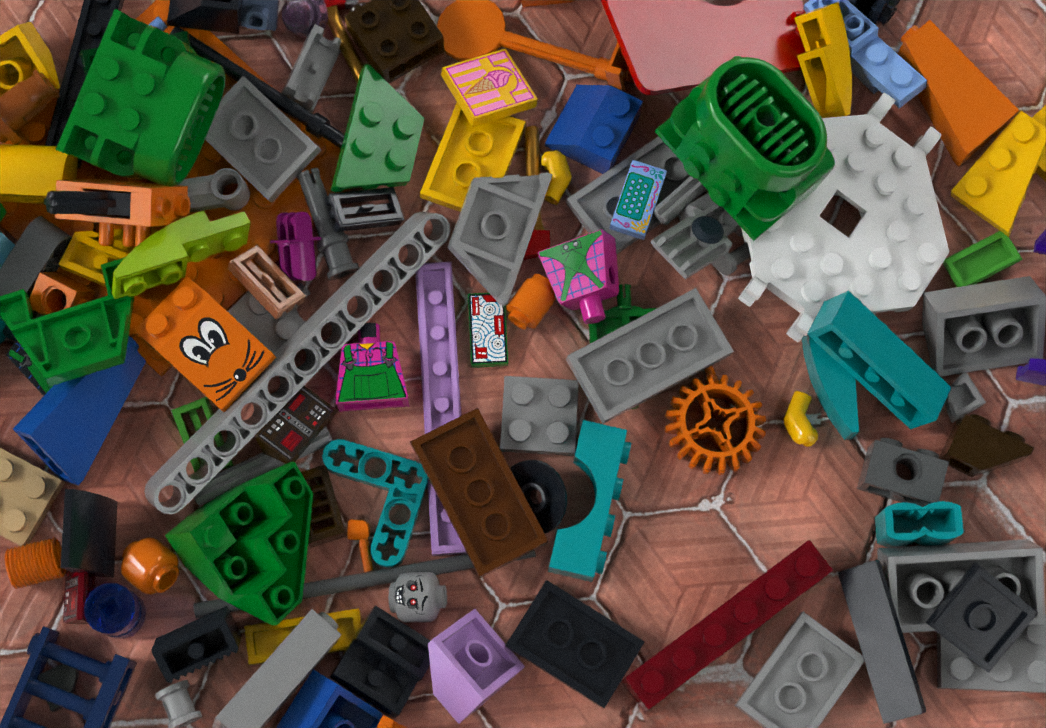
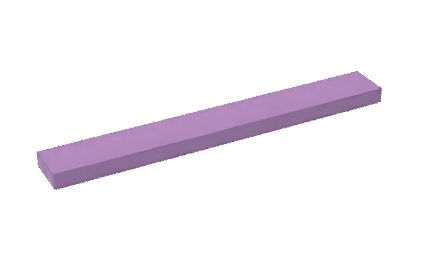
M452 262L424 263L416 271L425 434L461 416ZM428 479L432 556L467 554Z

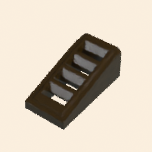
M321 465L302 471L301 473L306 481L322 477L323 484L310 487L313 495L323 491L327 495L325 498L313 501L312 510L329 505L331 510L311 516L309 546L312 548L347 537L327 467ZM332 518L334 520V525L318 530L313 529V524Z

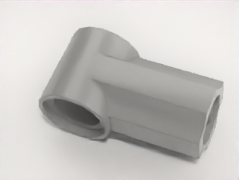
M232 168L220 169L213 175L184 179L180 186H188V196L191 202L190 212L223 207L228 210H238L243 208L250 199L248 185L242 176ZM232 183L238 184L233 194L223 195V190L226 186Z

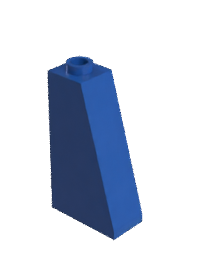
M130 336L128 337L125 363L54 385L13 428L21 439L61 480L78 486L84 480L146 363V360L137 351L139 345Z

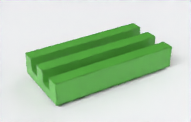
M207 397L171 410L184 444L191 437L182 415L189 413L197 432L202 427L196 410L203 408L207 421L214 415ZM221 431L218 432L214 439L217 447H220L225 441ZM198 457L190 460L194 472H197L200 468L201 463ZM230 460L222 468V470L234 466L232 460Z

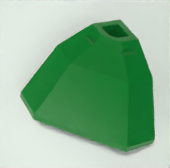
M289 462L227 490L192 512L165 536L184 566L218 598L270 625H278L303 599L313 491L295 462Z

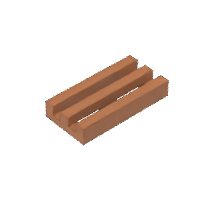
M258 245L229 262L227 269L276 320L282 317L283 312L286 311L288 313L293 310L294 305L299 306L304 303L306 295ZM250 259H253L265 272H262ZM275 282L289 296V298H286L284 294L273 283Z

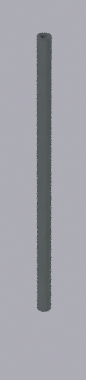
M535 550L517 560L536 557ZM468 554L309 582L304 583L303 599L396 582L398 576L405 572H432L435 575L472 569L474 566ZM221 599L193 604L196 619L225 606L229 608L230 612L241 611V609Z

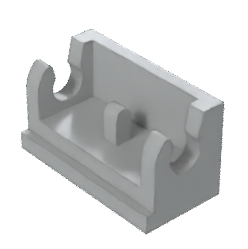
M316 24L308 34L281 92L311 113L318 102L341 51L339 47L342 43L338 37L334 38L333 41L323 37L324 28Z

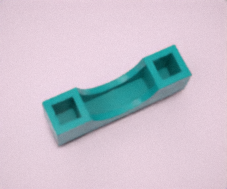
M583 420L573 464L583 470L589 477L594 489L595 502L593 509L583 521L572 527L557 529L548 572L588 582L593 581L595 573H603L607 552L600 550L603 536L611 537L616 516L609 514L611 500L619 501L624 480L617 477L620 463L627 465L632 445L631 442L625 441L627 430Z

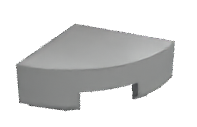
M967 372L960 375L951 385L952 388L946 399V408L950 421L954 423L964 414H969L986 403Z

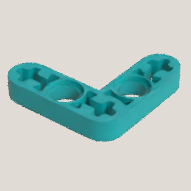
M336 439L329 442L322 454L324 465L329 472L389 491L370 551L373 560L378 566L385 569L397 567L405 558L428 487V477L423 467L416 461L347 440ZM341 448L345 449V454L348 458L357 460V453H362L363 455L358 464V473L352 472L355 468L354 464L342 461L339 467L335 466V462L330 455L332 453L338 454ZM371 459H381L385 462L386 471L384 475L379 478H371L365 473V466ZM394 463L399 465L397 468L398 473L409 475L411 470H416L417 477L422 480L420 484L414 483L412 488H406L405 480L395 476L394 484L387 482L392 476ZM405 505L409 508L411 516L408 522L396 525L390 521L389 512L394 506ZM384 527L396 533H405L404 539L396 535L394 549L399 551L397 556L391 555L388 561L382 560L383 555L378 551L379 546H386L390 538L389 533H383Z

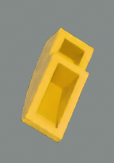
M839 2L794 18L806 51L797 55L814 108L822 118L848 116L851 112L852 69L850 50Z

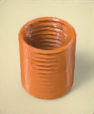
M53 537L52 539L37 541V543L33 542V544L11 547V549L7 548L4 557L10 583L15 589L39 584V582L43 583V581L60 579V577L64 578L66 570L61 568L62 547L58 539Z

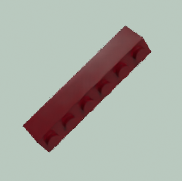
M810 540L806 541L626 676L621 682L645 713L826 577L833 569Z

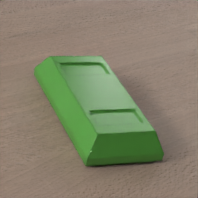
M998 231L946 258L942 264L956 287L975 285L1023 259L1011 239L1001 231Z

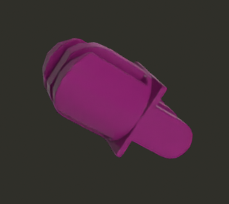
M307 212L280 213L276 219L278 240H270V243H277L280 269L292 281L297 279L301 281L313 280L317 275L314 240H321V237H313L311 217Z

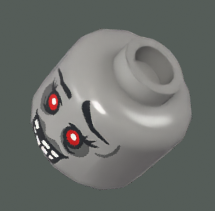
M432 572L402 573L398 576L396 582H392L389 587L390 611L396 613L399 620L405 623L432 622L438 617L440 609L447 606L446 586L440 585L437 576Z

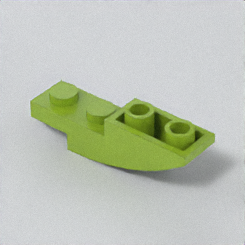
M203 210L179 219L150 235L137 245L113 272L112 295L114 299L124 296H136L146 289L158 285L173 284L185 277L188 262H200L210 255L223 251H234L247 244L251 222L246 213L243 211L210 222Z

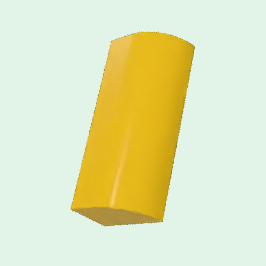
M0 144V202L44 204V198H46L49 191H56V180L76 179L78 158L56 150L57 146Z

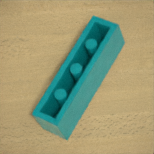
M849 290L824 301L807 334L909 429L936 421L952 387Z

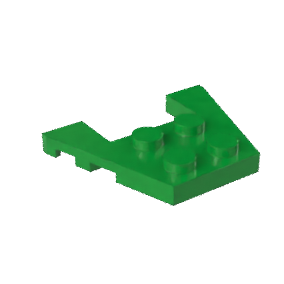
M124 258L101 265L108 293L107 296L33 319L29 296L25 289L0 296V317L50 387L125 363L134 296L114 299L112 295L113 272Z

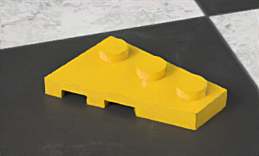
M1020 110L951 190V197L1009 237L1015 218L1026 197V191L1032 176L1036 172L1046 147V127Z

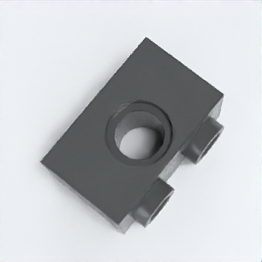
M881 438L880 441L875 440L868 446L857 486L858 490L901 503L917 504L921 507L933 502H939L949 464L948 461L939 459V454L930 450L917 449L915 452L902 448L903 444L890 438ZM896 464H903L909 468L911 472L910 480H903L897 475Z

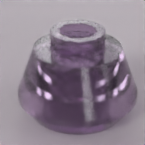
M287 0L282 8L283 23L288 30L306 39L315 24L324 29L326 28L328 22L327 5L324 0Z

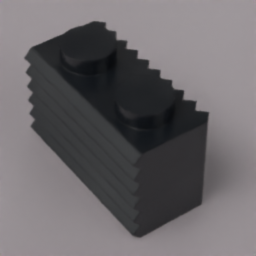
M225 606L156 638L151 651L166 682L172 683L173 678L179 680L181 675L186 677L188 672L194 673L195 668L201 670L202 665L208 667L209 662L215 663L217 658L223 660L224 655L230 657L231 652L237 653L242 635L229 608Z

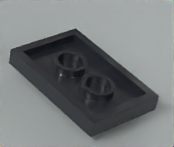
M546 580L505 647L604 709L645 641Z

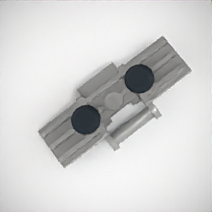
M708 193L690 203L681 212L678 224L658 235L650 242L685 280L709 264H712L723 275H730L736 271L737 265L750 258L748 243H744L729 253L733 243L727 238L728 235L735 232L741 237L743 236L742 229L722 206H718L712 201Z

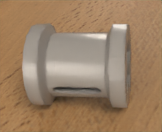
M188 680L172 684L155 694L156 699L162 701L169 718L168 728H182L203 717L201 711L195 710L187 690L190 687Z

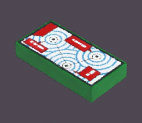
M490 293L468 294L471 368L508 366L505 306L499 304Z

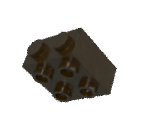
M371 0L368 3L362 2L355 5L345 15L348 33L370 66L389 84L445 52L444 37L419 0Z

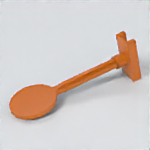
M456 0L445 8L438 19L437 28L444 37V51L447 55L458 61L472 59L495 52L499 47H505L595 74V78L608 82V85L625 93L624 82L634 83L618 42L611 59L604 57L598 59L507 32L503 12L490 0Z

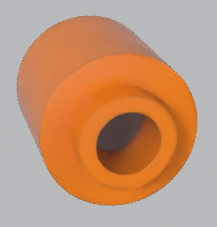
M534 274L531 279H525L506 306V310L509 313L508 319L511 323L523 330H526L527 327L535 329L556 300L549 279L540 274Z

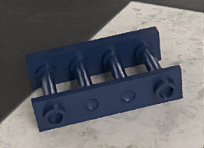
M43 626L41 632L36 633L29 643L27 654L30 657L1 720L0 728H47L23 718L32 695L82 714L83 720H86L84 728H110L137 662L117 654L114 655L112 661L101 662L55 644L59 632ZM48 659H52L98 677L102 686L97 697H92L88 700L38 680L37 675L43 672Z

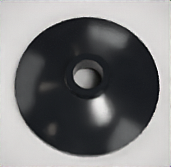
M526 460L513 465L510 469L544 534L551 532L560 524L567 509V492L562 478L553 467L542 461ZM537 490H539L541 494V502H539L536 498Z

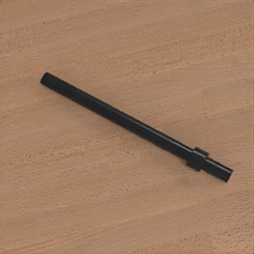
M176 26L172 29L171 33L183 32L184 30ZM188 33L191 47L197 55L221 65L224 68L225 74L237 82L244 76L277 108L305 125L307 132L318 139L323 137L341 149L345 134L331 126L329 119L318 112L315 114L311 113Z

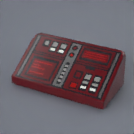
M66 570L64 623L91 624L93 622L95 575L88 572L72 573Z

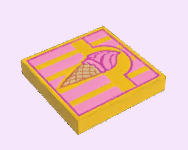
M506 48L442 67L441 76L472 127L537 106L538 98Z

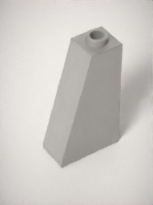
M311 609L215 717L212 728H264L337 643L342 635L337 631L338 624L328 614L324 612L317 614Z

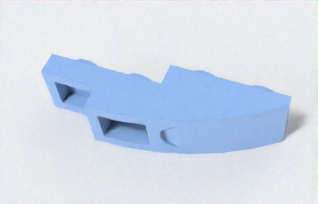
M809 0L804 4V10L807 13L811 10L839 2L848 38L852 73L873 94L878 90L881 93L885 92L895 99L894 104L901 108L926 89L927 80L878 37L879 28L848 0Z

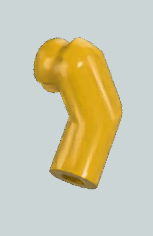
M558 150L546 151L541 157V165L553 175L544 199L551 204L557 205L571 182L572 175L566 156Z
M795 391L784 416V426L795 443L811 447L818 440L817 430L813 428L805 415L812 398L806 393Z

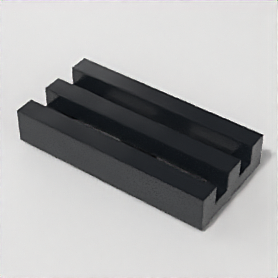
M394 187L330 193L325 198L327 206L331 205L332 208L329 212L330 217L336 221L333 225L335 232L400 225L404 221ZM387 199L389 200V203L386 204H365L362 206L342 208L341 204ZM391 212H393V214L374 215V216H365V217H356V218H347V219H345V217H354V216L373 215V214H382V213H391Z

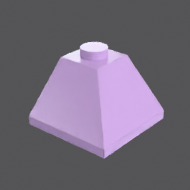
M473 609L428 643L433 695L458 724L480 708L525 667L517 656L505 647L504 641L476 609Z

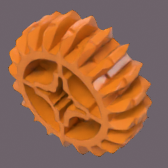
M708 374L705 378V386L697 377L693 378L691 381L692 390L682 385L679 389L682 398L673 396L670 404L676 410H667L665 418L675 422L665 426V433L677 434V436L669 441V446L671 448L682 446V449L677 454V458L682 460L687 455H690L692 457L688 465L690 469H694L698 461L704 463L702 468L704 474H709L712 464L716 465L718 475L725 473L726 463L734 472L739 470V459L748 464L752 460V455L749 451L758 452L761 448L760 443L755 439H763L766 435L764 429L757 427L766 422V416L754 414L761 409L762 403L760 401L753 403L748 401L754 394L753 389H748L742 394L739 391L742 386L741 380H737L732 387L728 386L727 375H722L719 384H715L713 375ZM709 398L723 399L734 407L723 409L715 403L714 399ZM698 401L701 407L699 413L702 420L696 423L693 428L687 430L686 412L691 405ZM712 417L715 418V422L717 419L724 422L719 431H715V428L712 430L709 426L706 427ZM743 419V440L738 446L733 448L730 442L732 436L729 429L737 421ZM703 439L709 440L714 443L717 450L721 449L722 452L706 450L696 442Z

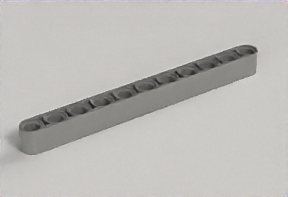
M417 212L412 215L274 353L277 358L225 412L218 409L148 480L144 490L148 502L164 514H175L182 510L447 241L451 231L447 218L441 214L430 212ZM430 220L433 230L427 238L424 234V226ZM405 245L408 250V256L401 263L398 254L401 247ZM378 271H381L383 281L380 287L375 289L373 277ZM355 296L358 303L357 309L349 315L347 304ZM330 323L332 326L331 336L323 341L321 329L325 324ZM304 349L306 360L300 367H296L295 355L298 351ZM274 376H279L280 386L277 391L270 394L268 383ZM252 403L254 406L252 416L247 420H242V408L246 404ZM221 430H226V442L220 447H215V435ZM199 457L201 462L200 468L194 474L188 475L186 472L188 462L193 458ZM172 485L174 491L171 498L165 502H159L158 496L161 489Z

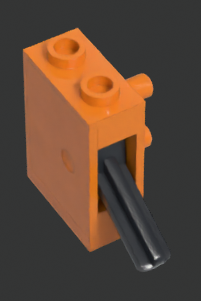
M107 179L56 180V191H49L46 198H44L47 212L55 214V218L99 222L98 243L101 246H112L114 244V224H123L122 245L124 247H136L151 235V227L169 225L188 216L191 207L188 186H165L155 183Z

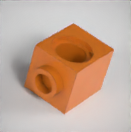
M40 272L29 298L31 309L42 315L54 313L91 301L95 290L60 272ZM63 293L65 294L67 300L65 307L62 304Z

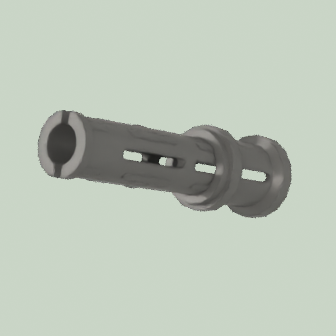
M312 168V173L310 174L309 170H305L297 175V179L300 182L317 233L321 237V240H317V249L323 252L329 269L327 273L328 280H337L354 274L359 269L358 263H353L348 249V235L345 232H335L333 225L336 221L331 219L329 214L332 208L331 205L327 206L325 201L327 193L319 168Z

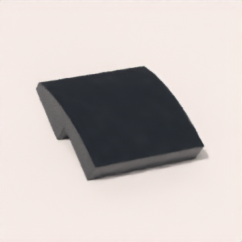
M65 489L61 568L72 573L88 572L97 577H114L117 501L87 491Z
M375 605L343 653L330 678L396 718L400 715L417 682L422 680L430 666L428 650L430 640Z

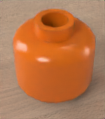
M147 537L134 541L123 551L121 573L128 582L142 593L148 595L163 593L176 582L179 576V559L172 550L158 539Z

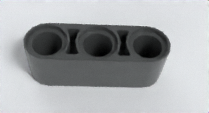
M42 216L30 222L0 268V296L25 289L30 298L39 273L56 272L60 267L58 264L72 237Z

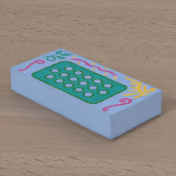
M632 160L609 229L642 240L645 239L667 170Z

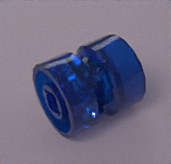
M105 583L97 586L89 593L85 601L84 614L88 624L94 630L114 639H125L133 636L141 629L145 621L146 608L143 600L135 592L117 583Z

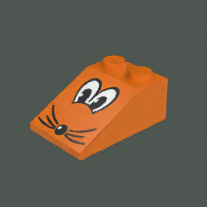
M188 276L134 330L222 412H225L277 358Z

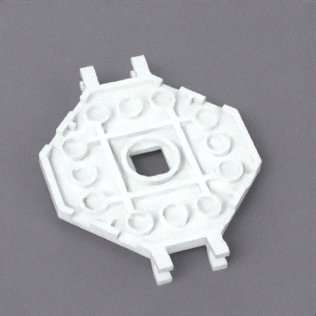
M885 92L871 106L867 114L822 118L827 131V147L835 160L834 169L814 192L785 216L781 217L755 241L742 229L744 243H748L751 257L749 265L752 279L738 299L750 307L755 300L760 298L766 288L800 313L786 333L797 343L804 335H808L807 333L824 301L848 290L874 315L878 312L909 311L916 305L949 254L926 160L927 154L932 150L942 134L930 126L925 134L918 138L913 147L880 124V121L896 101ZM833 195L841 196L856 207L861 215L860 221L849 237L820 217V214Z

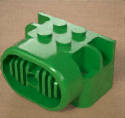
M114 9L56 150L73 155L119 176L135 180L147 179L165 186L180 185L194 166L219 108L226 81L224 68L215 62L197 55L192 47L177 37Z
M734 56L729 61L721 64L709 77L693 88L689 96L673 109L671 117L655 130V133L681 160L686 172L692 178L700 181L708 190L712 201L718 206H722L753 241L814 192L835 166L834 157L827 147L826 127L818 111L778 68L758 58Z

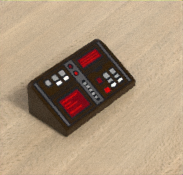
M303 386L261 428L255 436L263 454L285 464L295 462L335 416L337 411L312 390Z

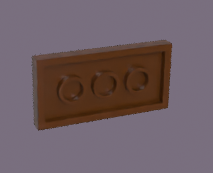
M478 408L410 441L479 578L548 543L547 537Z

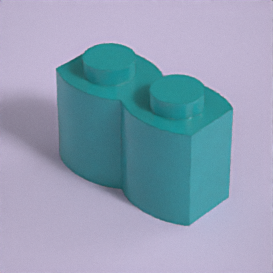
M907 502L895 503L887 506L875 516L877 544L888 548L906 547L914 542L922 546L943 545L952 542L964 533L961 506L952 502H933L924 507Z

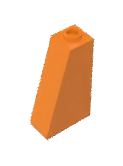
M928 20L920 28L916 25L912 26L901 37L900 41L903 44L897 54L927 80L926 89L920 92L918 97L936 130L942 134L941 139L951 158L960 167L1001 132L1020 110L931 20Z

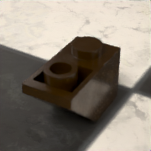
M964 414L955 422L939 459L948 461V466L970 477H974L1021 462L1032 454L1034 447L1026 444L1025 439L1017 433L1011 431L1002 432L990 426L991 422L982 416Z

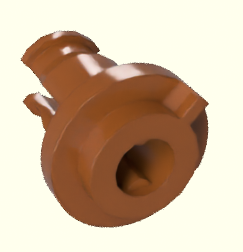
M37 69L33 71V75L28 79L18 82L0 96V142L2 143L8 140L15 145L21 143L25 136L20 128L40 113L49 101L60 97L59 92L50 80Z

